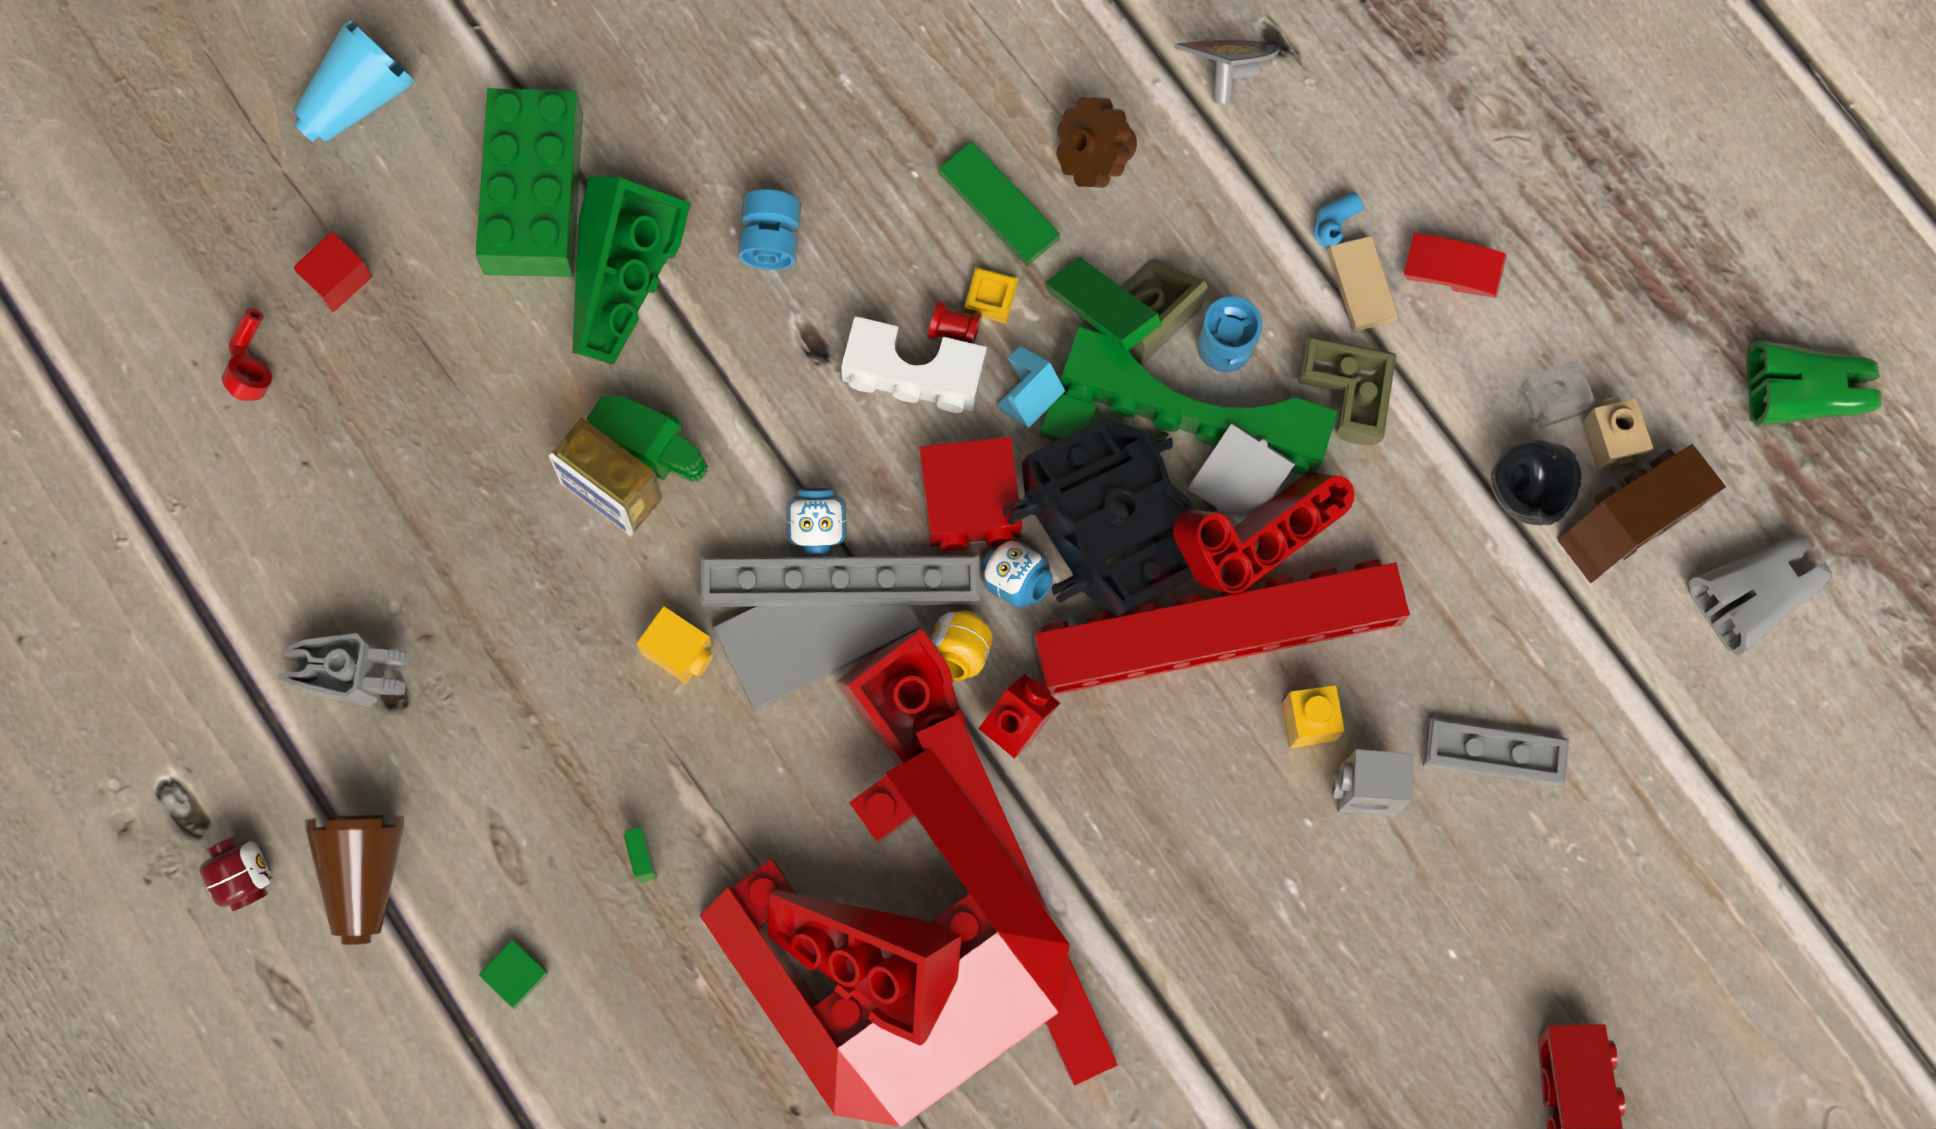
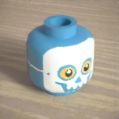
M798 489V496L793 497L787 502V538L791 543L803 546V553L805 555L831 554V545L840 544L846 539V502L842 498L835 496L834 489Z
M1006 541L998 548L991 549L983 561L982 568L986 589L1017 608L1027 607L1032 603H1039L1047 595L1052 585L1053 575L1050 571L1048 558L1020 541Z

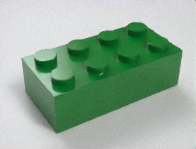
M487 88L476 257L484 275L573 277L583 111L577 91Z

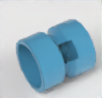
M763 189L745 194L741 222L746 228L740 232L738 258L741 262L764 270H782L794 266L796 263L798 238L793 232L799 228L801 202L797 197L783 191Z
M1236 296L1219 298L1210 305L1202 321L1196 346L1199 357L1208 367L1216 371L1228 373L1239 370L1248 363L1262 331V319L1257 308L1248 300Z

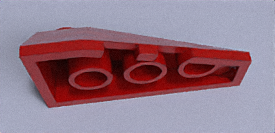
M922 628L873 653L836 681L859 716L898 765L923 752L915 733L957 714H960L964 725L967 724L963 710L959 708L952 685L954 681L950 668Z
M774 890L769 893L768 937L807 969L813 970L818 968L837 984L834 991L845 1000L853 997L871 1011L868 1019L880 1029L919 1046L927 1041L958 981L961 935L922 919L780 890Z

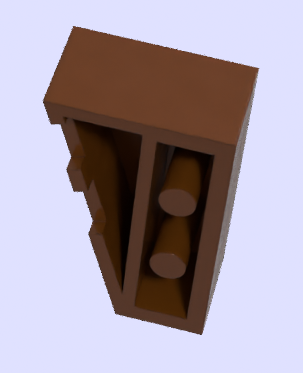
M1693 443L1677 454L1672 448H1669L1649 463L1652 470L1648 472L1642 466L1620 481L1623 488L1619 491H1616L1613 486L1603 490L1590 501L1594 509L1558 539V542L1590 584L1600 578L1621 559L1626 560L1636 553L1638 548L1656 536L1659 537L1726 488V485Z

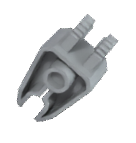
M358 633L305 639L285 648L282 655L297 662L311 664H307L306 668L300 672L279 673L278 678L318 697L369 708L379 700L380 694L404 695L405 682L395 678L382 679L384 666L406 667L409 665L411 655L402 651L382 649L379 644Z

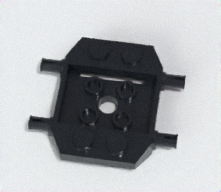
M1106 418L1028 454L1023 460L1022 474L1025 496L1017 502L1004 506L1003 515L1004 518L1010 516L1007 522L1011 525L1030 515H1036L1073 574V576L1052 585L1053 596L1060 593L1055 598L1058 602L1062 603L1066 599L1082 592L1117 616H1121L1195 578L1173 534L1110 566L1105 562V560L1171 527L1173 528L1176 518L1182 512L1188 509H1195L1189 498L1169 481L1164 460L1160 453L1173 447L1171 437L1165 440L1169 436L1166 431H1162L1160 434L1149 438L1145 431ZM1117 500L1122 502L1127 507L1129 516L1120 517L1111 510L1109 501ZM1210 506L1204 511L1216 512L1218 509L1215 506ZM1203 525L1201 530V539L1205 534V525Z

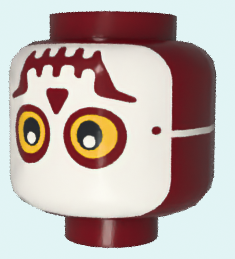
M232 836L207 849L211 858L201 864L199 872L216 905L220 907L230 905L232 911H236L268 895L265 887L272 882L273 877L256 843L245 841L238 844L235 837Z

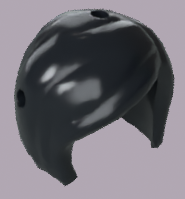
M1526 440L1512 446L1507 453L1498 459L1491 472L1492 489L1504 511L1515 520L1539 526L1552 525L1554 522H1559L1565 516V513L1569 511L1577 499L1582 478L1581 468L1573 451L1564 445L1542 440Z

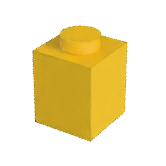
M665 606L662 607L636 643L641 655L685 684L688 683L693 675L700 677L714 656L710 652L713 648L710 636Z
M1336 685L1289 692L1282 702L1290 748L1336 742L1345 731Z

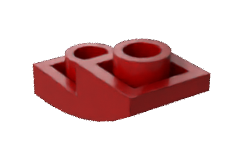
M1414 233L1404 276L1407 280L1450 286L1454 292L1497 298L1507 255L1504 252L1463 241Z

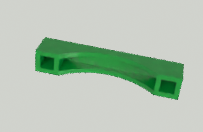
M1080 326L1078 327L1061 377V384L1068 396L1089 403L1095 401L1108 405L1112 412L1123 417L1132 418L1138 415L1153 420L1152 423L1156 427L1166 431L1176 432L1180 429L1196 434L1195 437L1199 441L1208 445L1216 446L1226 429L1233 422L1259 440L1266 438L1268 446L1295 462L1290 472L1297 474L1317 472L1323 461L1338 414L1336 410L1296 397L1276 404L1252 408L1220 407L1193 400L1173 391L1152 377L1134 359L1129 350L1125 351L1104 334Z

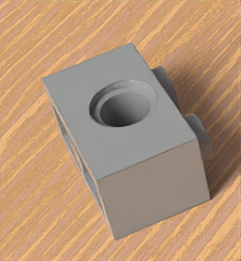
M1356 749L1341 763L1340 771L1334 770L1332 775L1331 796L1332 799H1338V812L1394 817L1412 802L1413 754Z

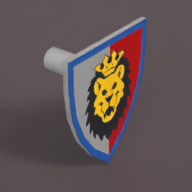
M1199 41L1175 44V48L1217 61L1214 102L1228 104L1231 103L1233 79L1258 76L1260 73L1259 62L1278 55L1280 44L1255 41Z

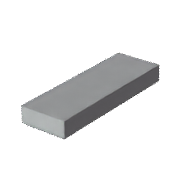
M1430 718L1427 722L1423 766L1561 787L1565 784L1569 738Z

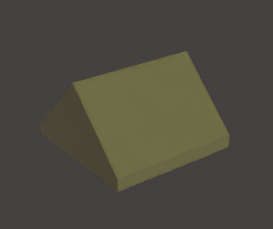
M1152 261L1123 288L1158 313L1162 324L1129 349L1134 359L1141 366L1201 310L1208 289L1205 280Z

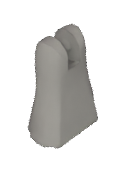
M1806 535L1785 539L1752 555L1695 576L1689 581L1691 598L1728 651H1732L1736 655L1743 654L1829 582L1833 573L1826 562L1815 568L1808 569L1800 577L1797 576L1789 564L1792 561L1796 562L1815 547Z

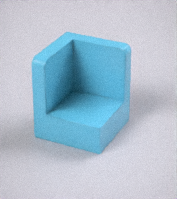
M1019 346L1008 359L1021 381L998 403V406L1002 413L1029 428L1065 392V389L1050 362Z

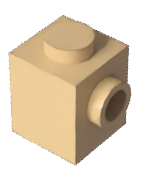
M1620 397L1601 400L1593 405L1594 409L1582 422L1598 472L1639 463L1654 449L1637 398L1622 402Z

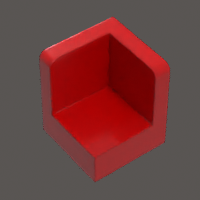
M334 232L327 235L294 265L295 272L320 296L325 306L331 312L336 311L372 278L364 261Z

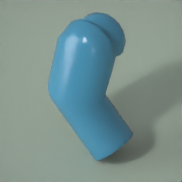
M1356 192L1348 193L1318 209L1313 228L1314 238L1318 244L1323 247L1337 245L1342 240L1343 220L1363 211L1362 201Z

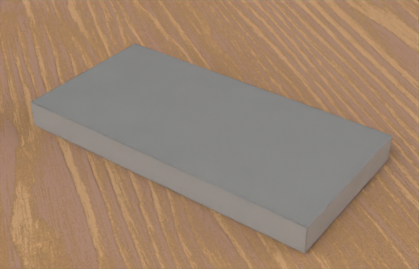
M878 547L859 557H882L883 554ZM909 605L756 606L713 627L755 712L872 655L920 629V625Z

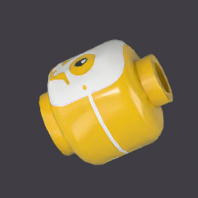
M963 610L942 615L934 627L930 640L948 664L953 681H962L978 675L983 669L993 644V633L978 614Z

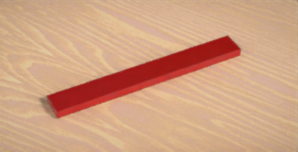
M960 714L915 733L922 751L924 752L929 748L932 749L1049 913ZM1068 956L1060 1013L1045 1024L1070 1080L1076 1086L1118 1066Z

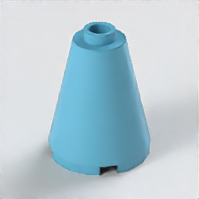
M350 18L341 27L293 110L298 117L294 125L312 142H315L319 137L325 142L330 141L410 89L416 82L397 61L376 41L368 37L362 31L363 29Z

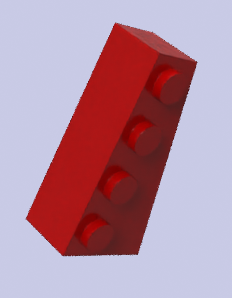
M1606 1024L1548 1026L1538 1040L1543 1105L1545 1107H1553L1554 1115H1549L1547 1129H1623L1621 1117L1625 1114V1097L1622 1088L1616 1087L1613 1070L1617 1067V1049L1615 1042L1608 1040Z

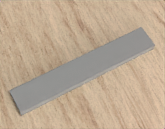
M979 556L701 558L702 607L980 604Z

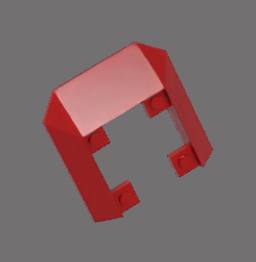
M931 748L885 772L886 775L849 802L876 842L882 841L916 816L969 892L967 896L932 920L934 925L961 935L958 981L924 1044L919 1046L880 1029L868 1019L871 1011L853 997L845 1000L837 992H833L821 1002H817L780 946L768 937V929L765 925L768 924L769 893L774 890L798 894L774 859L767 861L733 887H727L700 915L833 1114L903 1127L1060 1013L1070 950L1069 941Z

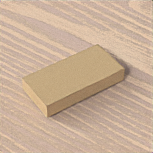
M1369 236L1330 246L1327 251L1353 332L1396 322L1398 313L1373 237Z

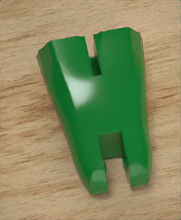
M1766 340L1755 341L1750 347L1746 359L1750 420L1756 426L1791 423L1822 417L1860 415L1873 412L1881 407V391L1868 388H1848V383H1866L1880 377L1878 363L1870 358L1821 352Z

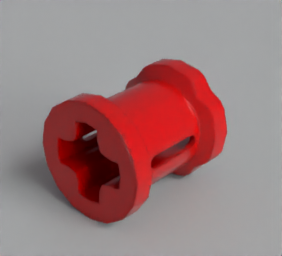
M939 300L931 319L927 338L935 340L937 337H946L974 344L983 314L975 312L973 315L949 308L947 307V302Z

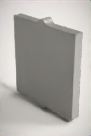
M1231 422L1187 489L1218 509L1216 513L1224 512L1238 522H1242L1272 499L1294 467L1295 462L1268 446L1266 438L1259 440Z

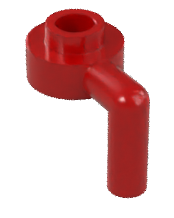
M248 308L245 311L229 341L228 348L231 359L221 377L222 383L233 397L243 401L262 399L272 383L270 370L259 360L250 357L248 346L264 318L263 314L255 308Z

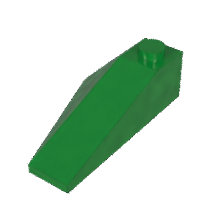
M589 176L578 225L572 353L608 364L615 363L639 320L638 311L648 293L654 294L660 283V280L657 278L667 259H673L681 246L690 202L621 177Z

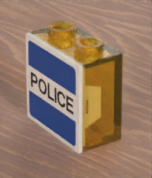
M582 417L549 455L560 483L630 536L635 533L663 499L655 472Z

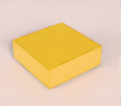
M976 267L965 303L964 313L973 315L975 312L983 314L982 318L1007 324L1019 278Z

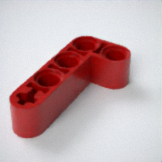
M1308 473L1235 527H1233L1226 516L1220 513L1188 509L1176 518L1173 526V535L1192 574L1201 586L1227 593H1240L1345 515L1352 507L1355 492L1351 482L1343 476ZM1291 514H1292V515H1293V516H1292V523H1291V525H1290V517H1291ZM1203 525H1205V534L1201 539V530ZM1259 538V547L1256 551V542ZM1224 563H1225V572H1224V575H1223V577H1222V576H1221V570H1222V567H1223V565H1224Z

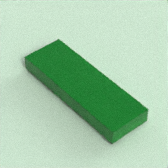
M970 142L939 167V175L1026 267L1060 240V233L973 142Z
M1080 257L1045 282L1052 296L1125 351H1128L1162 325L1158 313Z

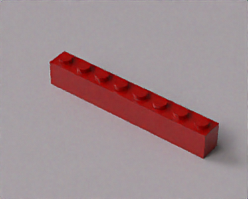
M1380 559L1369 560L1355 565L1354 571L1339 574L1336 568L1323 569L1310 575L1311 579L1293 582L1292 577H1282L1267 582L1265 584L1266 588L1249 591L1247 588L1240 593L1221 592L1222 597L1204 600L1203 595H1191L1177 600V606L1159 609L1158 604L1155 603L1145 604L1131 610V615L1114 618L1111 612L1100 613L1088 617L1086 624L1069 627L1066 621L1047 624L1041 627L1042 632L1035 633L1033 640L1041 683L1049 689L1051 695H1057L1402 626L1410 616L1397 562L1382 565Z

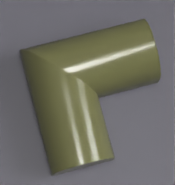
M1308 336L1301 355L1298 383L1343 392L1337 436L1340 439L1361 445L1378 444L1383 440L1396 354Z

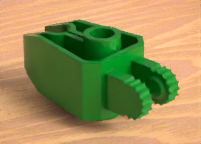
M601 396L586 418L608 449L627 460L626 464L632 470L646 478L653 475L658 479L665 480L669 472L693 483L694 481L698 482L700 479L703 480L706 472H708V465L705 459L701 457L702 454L699 448H696L694 444L691 445L681 429L684 425L683 422L665 410L656 412L625 396Z

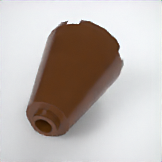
M383 815L328 817L325 827H316V818L305 819L307 838L331 935L341 936V944L343 945L371 943V935L379 934L382 930L404 829V816L394 815V825L383 824Z

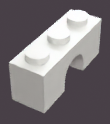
M854 317L841 366L842 381L849 382L850 387L862 392H874L875 389L891 392L895 398L905 402L916 403L919 399L937 403V407L947 412L961 413L963 409L968 411L974 410L985 366L987 347L943 337L940 350L931 362L919 366L911 365L904 362L896 352L899 342V326Z

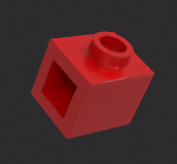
M1024 674L1007 688L978 729L1015 759L1033 742L1061 703L1051 695V692L1043 683L1031 679Z

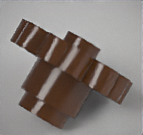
M1080 98L1076 109L1069 108L1065 110L1062 121L1057 128L1058 137L1062 141L1056 152L1057 158L1061 163V170L1064 175L1074 176L1075 184L1078 187H1107L1110 177L1121 176L1125 164L1135 154L1137 148L1136 135L1128 122H1126L1125 112L1121 109H1113L1109 98Z

